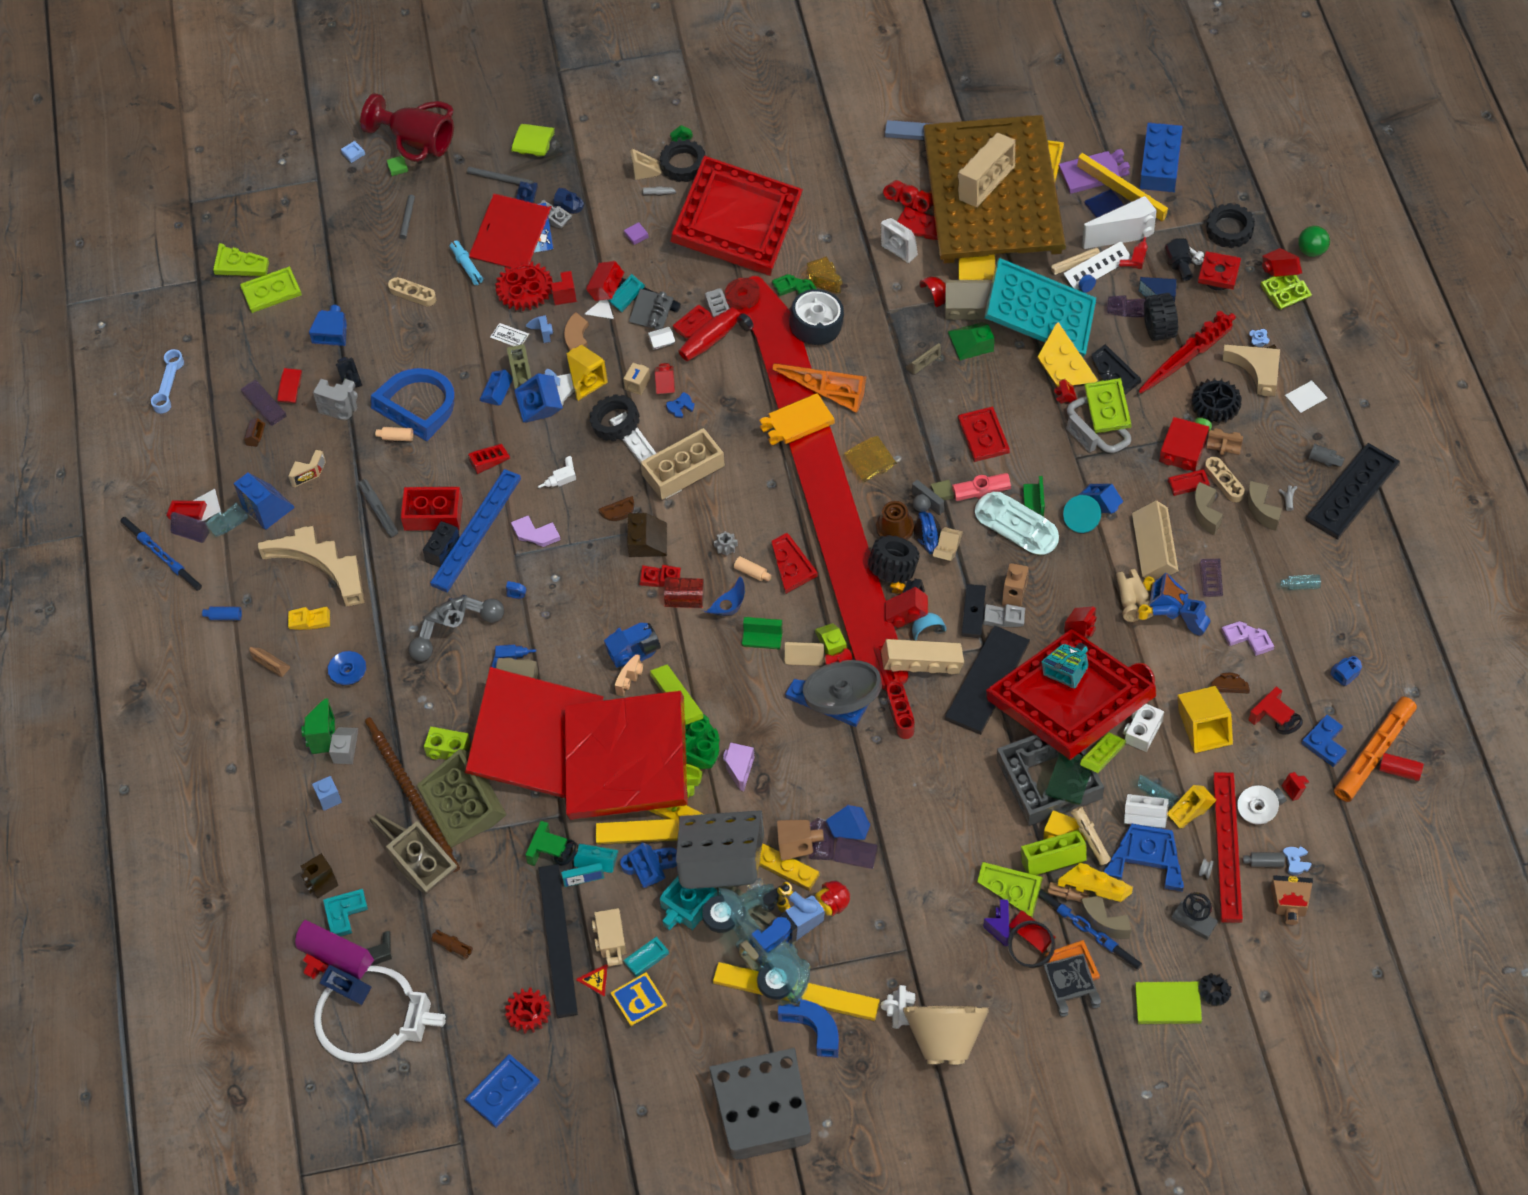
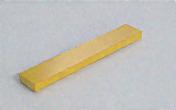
M1081 153L1078 157L1077 167L1131 202L1145 196L1157 210L1156 218L1162 222L1164 221L1168 210L1166 206L1084 153Z

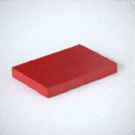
M993 406L958 415L959 424L974 462L1010 453V448Z

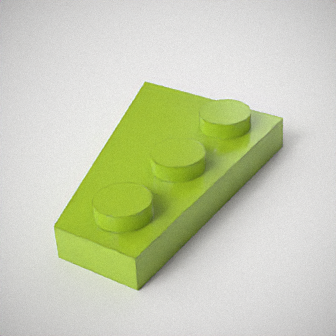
M219 243L213 271L215 275L264 276L267 275L269 260L266 257L250 252H240L237 248L233 247L231 249Z
M982 862L977 882L1001 898L1008 899L1009 903L1033 918L1043 878Z

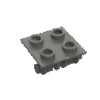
M640 289L629 322L657 330L663 329L673 297L666 296L667 293L662 291L655 293Z

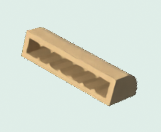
M1156 500L1133 512L1132 516L1142 577L1150 576L1154 579H1159L1164 573L1172 575L1179 570L1168 507Z

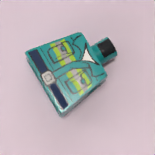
M1078 643L1075 648L1062 644L1042 661L1043 674L1075 689L1088 668L1087 647L1082 643Z

